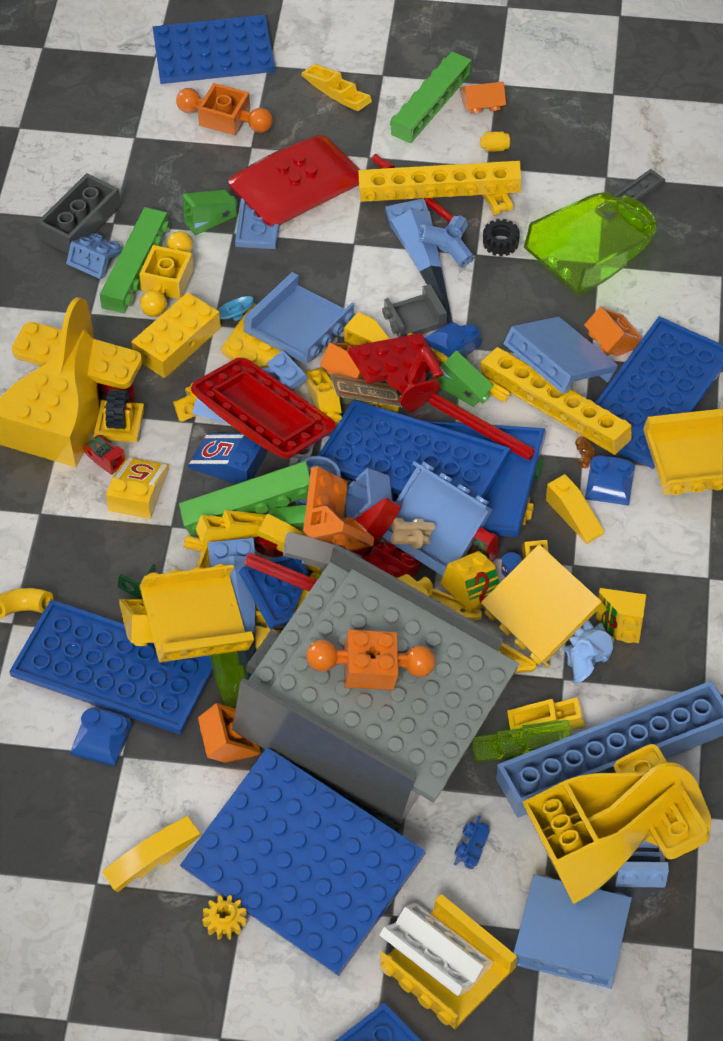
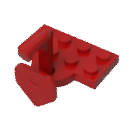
M421 333L351 346L348 350L349 356L366 383L386 381L391 387L401 391L399 403L410 413L427 403L429 397L433 393H437L440 388L438 380L425 381L426 372L431 371L433 379L442 377L445 374L440 368L441 363Z

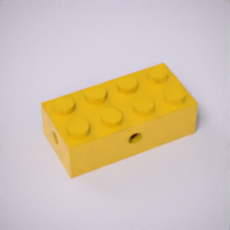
M187 292L131 341L132 350L141 354L143 365L166 378L221 329L220 312Z

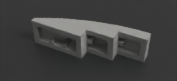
M287 532L285 534L283 556L302 560V564L319 567L320 571L323 572L330 563L335 545L308 536ZM347 550L360 558L363 557L350 550Z

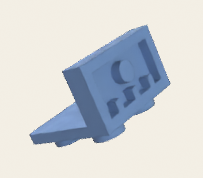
M92 233L89 236L71 241L66 264L102 279L105 277L109 258L120 255L124 247H121L118 242L103 239V236L100 234Z

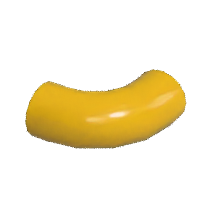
M19 588L1 593L0 619L20 611L43 613L49 601L54 600L53 594L49 591L35 588Z

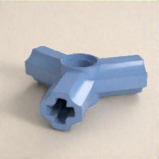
M453 216L445 229L426 224L420 226L418 241L437 245L442 251L450 253L460 268L466 267L475 258L461 240L468 227L466 218L463 216Z

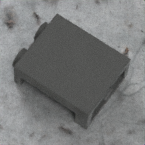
M431 284L423 286L422 295L392 304L389 298L384 299L383 316L385 320H389L392 333L397 334L398 337L407 336L408 333L425 334L438 330L447 324V312Z

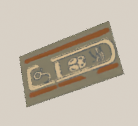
M330 374L336 394L339 397L402 407L399 403L397 390L387 383L376 382L367 384L364 379Z

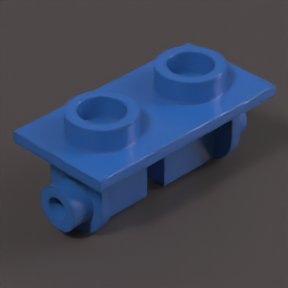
M481 816L476 817L472 822L468 821L462 831L464 835L463 841L458 844L454 852L457 856L454 862L455 866L461 861L465 863L464 865L468 869H473L474 866L478 865L483 850L476 847L475 844L484 847L490 833L488 824L479 823Z

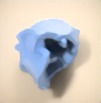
M587 620L574 633V636L570 637L569 640L572 644L566 645L563 648L567 654L568 666L573 669L574 684L584 681L593 672L595 662H606L613 652L615 639L606 633L602 623L594 627Z

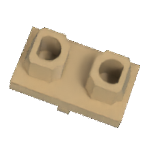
M395 518L391 527L393 531L391 542L392 544H411L413 549H420L422 545L430 544L431 533L435 530L436 526L433 522H424L423 519L405 522L403 518Z

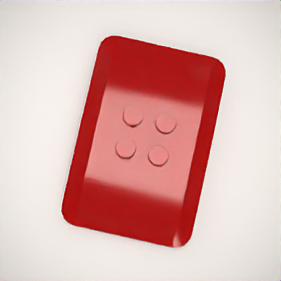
M316 135L280 149L242 169L230 177L229 186L240 198L245 200V203L251 210H255V214L261 217L265 224L274 226V224L280 225L359 186L358 170L361 169L328 137Z
M235 358L194 381L191 386L192 393L224 421L258 445L282 458H291L332 433L336 427L335 421L246 358Z

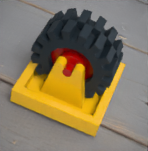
M109 389L107 401L101 400L94 437L99 435L105 440L138 443L144 414V404L130 403L128 390Z

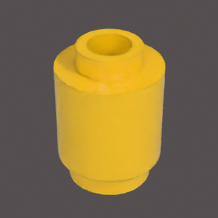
M504 131L484 132V135L480 137V147L484 148L485 152H499L509 149V133H504Z

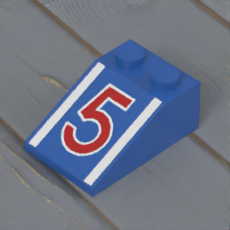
M206 433L189 462L188 468L239 484L254 478L266 457V449L242 433Z

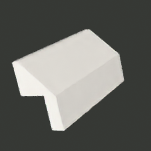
M417 903L405 906L396 923L385 926L380 933L382 938L457 996L470 991L494 963Z

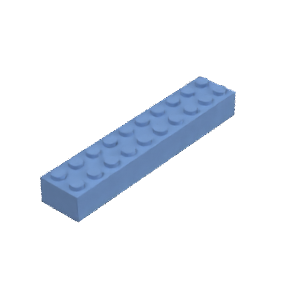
M712 681L706 682L497 764L496 780L516 817L519 818L527 814L522 804L523 801L577 776L595 773H616L614 763L618 759L646 745L654 744L658 746L666 759L722 737L723 698Z

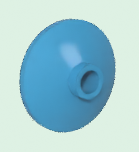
M245 296L224 304L217 310L220 312V319L233 318L234 321L242 319L245 315L244 313L254 304V298Z

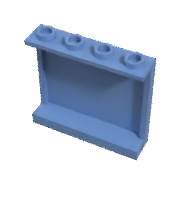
M291 272L245 315L244 332L308 364L319 355L324 347L329 345V342L331 343V340L336 335L341 334L343 328L355 316V303L352 302L344 309L299 286V275Z
M560 317L512 326L503 343L562 394L569 392L574 381L600 376L609 383L618 367L614 361Z
M414 461L413 465L416 466V469L396 500V503L401 506L396 518H403L405 522L423 519L424 522H433L436 527L431 533L430 544L422 545L420 549H413L411 544L394 545L443 576L448 563L465 557L472 545V539L476 531L484 526L493 509L488 507L487 504L489 502L479 495L476 498L469 495L471 490L459 484L456 487L451 484L453 479L442 472L439 476L433 472L435 468L424 461L422 464ZM392 524L382 536L389 542H391L393 534Z
M533 874L514 954L517 956L516 966L612 989L632 897H628L620 892L602 891L599 888L588 897L573 904L560 880H555L547 875L538 876Z

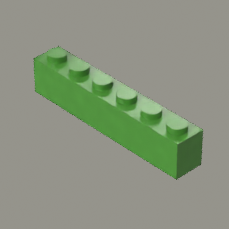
M451 52L447 57L443 58L439 67L432 71L431 76L423 81L417 92H414L410 100L404 103L401 110L391 118V135L412 143L471 75L472 60L455 52Z
M144 207L100 292L101 308L125 314L128 306H132L134 295L141 287L139 274L153 245L162 246L163 237L170 230L167 212Z
M305 461L179 503L184 527L190 536L198 535L196 527L201 515L222 517L225 510L263 514L270 509L284 507L297 500H305L308 497L311 470Z

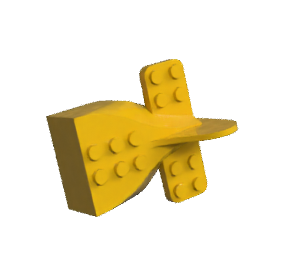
M79 297L74 298L69 304L65 313L62 330L36 322H27L23 325L11 348L13 356L18 360L40 367L20 377L0 397V445L73 467H77L84 454L83 446L91 440L95 431L99 413L97 383L119 389H127L131 386L142 365V357L139 352L94 339L88 303L85 299Z
M649 744L618 759L614 763L616 773H595L577 776L565 780L522 802L573 904L588 897L610 880L644 841L658 846L667 859H675L709 841L711 815L697 781L684 766L667 762L658 746Z

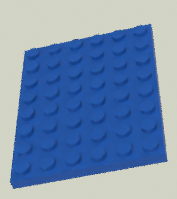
M267 747L180 866L227 899L231 895L233 903L241 900V908H245L247 914L331 972L340 976L426 855V852Z

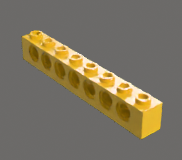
M520 161L358 170L360 202L521 193Z
M496 347L481 361V373L483 376L610 453L616 455L631 440V424L626 420L613 415L609 410L601 408L592 400L584 398L574 390L570 389L568 393L562 394L526 362L517 359L509 352Z

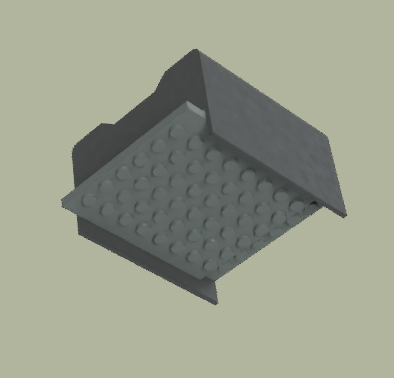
M335 544L330 563L283 631L278 634L271 630L248 662L246 671L252 675L249 680L242 678L240 681L232 730L264 749L268 747L307 774L375 814L379 813L381 817L387 815L389 820L393 818L395 825L398 824V827H400L419 795L433 803L436 801L520 663L499 652L504 640L502 637ZM348 630L397 632L398 653H407L415 646H425L434 653L436 665L434 670L425 677H415L406 668H398V678L394 690L344 688V664H335L332 669L319 672L312 669L307 663L306 652L308 647L318 640L329 641L337 650H344V642Z

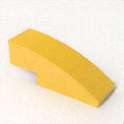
M225 510L222 517L201 515L196 531L201 543L258 537V531L266 514Z
M578 697L557 703L553 699L507 711L511 733H551L586 726L583 706Z

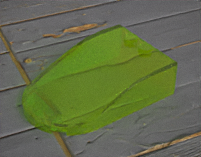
M610 192L596 193L530 222L524 248L576 294L581 295L610 279L652 242L656 232V219L644 204L626 195H623L622 198L611 196ZM603 212H607L609 214L611 212L616 213L613 215L611 219H608Z

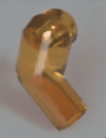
M579 437L575 441L576 448L581 454L578 464L586 469L590 465L595 450L586 438Z

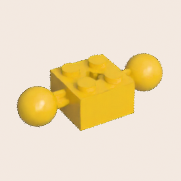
M183 231L172 233L167 240V248L153 245L139 274L141 291L146 292L141 297L140 307L147 316L157 317L164 313L167 307L165 297L182 298L194 271L192 253H190L193 249V240L188 233Z

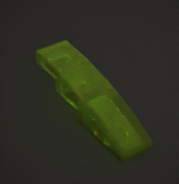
M236 651L210 655L213 673L223 705L236 709L240 681L242 678H245L244 667L239 665L238 653Z
M562 720L522 725L520 729L497 731L495 735L475 737L471 743L475 763L520 756L571 736L569 721Z

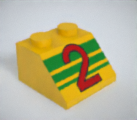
M480 551L448 563L440 582L470 612L484 607L481 602L500 584L495 565Z
M600 588L598 599L602 601L607 610L601 616L596 612V619L603 624L616 640L626 643H639L646 594Z

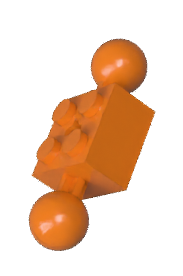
M213 83L204 99H201L199 93L192 88L182 89L176 97L177 107L182 112L193 113L198 109L199 126L236 135L244 121L248 122L249 127L254 132L264 133L273 124V117L267 109L256 108L249 112L250 95L246 91Z
M348 630L344 642V650H337L329 641L318 640L313 642L306 652L307 663L312 669L319 672L328 671L335 664H344V688L394 690L398 678V668H406L415 677H425L434 670L436 665L434 653L425 646H415L407 653H398L397 632Z

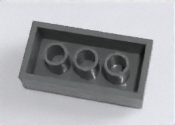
M86 173L37 221L39 239L69 253L71 241L95 233L121 206L119 189Z

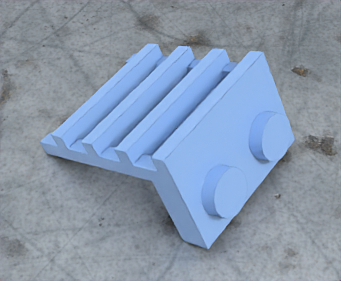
M644 841L639 845L638 848L659 847L647 841ZM659 848V852H634L627 860L659 862H625L615 873L616 887L665 888L669 867Z

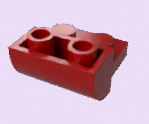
M382 542L373 546L369 555L361 557L363 560L395 578L405 574L414 578L421 563L414 560L412 555L397 550L396 546L389 542Z

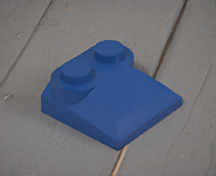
M448 322L424 338L430 347L447 357H450L456 350L465 357L480 347L482 343V338L479 337L480 331L476 326L472 324L460 326L453 322Z
M602 455L591 459L585 499L629 506L635 465L628 459Z
M96 708L86 710L81 716V725L70 754L116 766L132 729L131 722L122 715Z

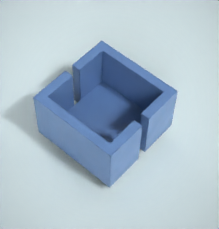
M367 468L356 478V482L350 483L347 486L344 518H357L385 497L392 500L389 475Z

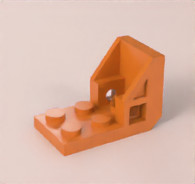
M318 466L312 467L303 532L308 537L334 545L337 544L350 551L372 547L374 537L356 520L350 517L344 518L348 481Z

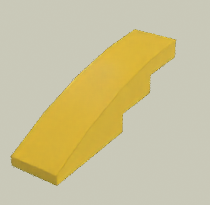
M313 64L301 73L302 77L321 92L353 110L360 111L372 102L370 95L357 91L356 84L343 80L341 73Z
M269 514L266 515L257 534L277 544V550L281 552L284 551L285 534L287 532L307 536L304 532ZM305 565L307 569L320 575L323 573L319 567Z
M186 816L132 848L104 869L102 873L112 888L119 892L136 877L142 879L159 864L165 866L202 834L190 817Z

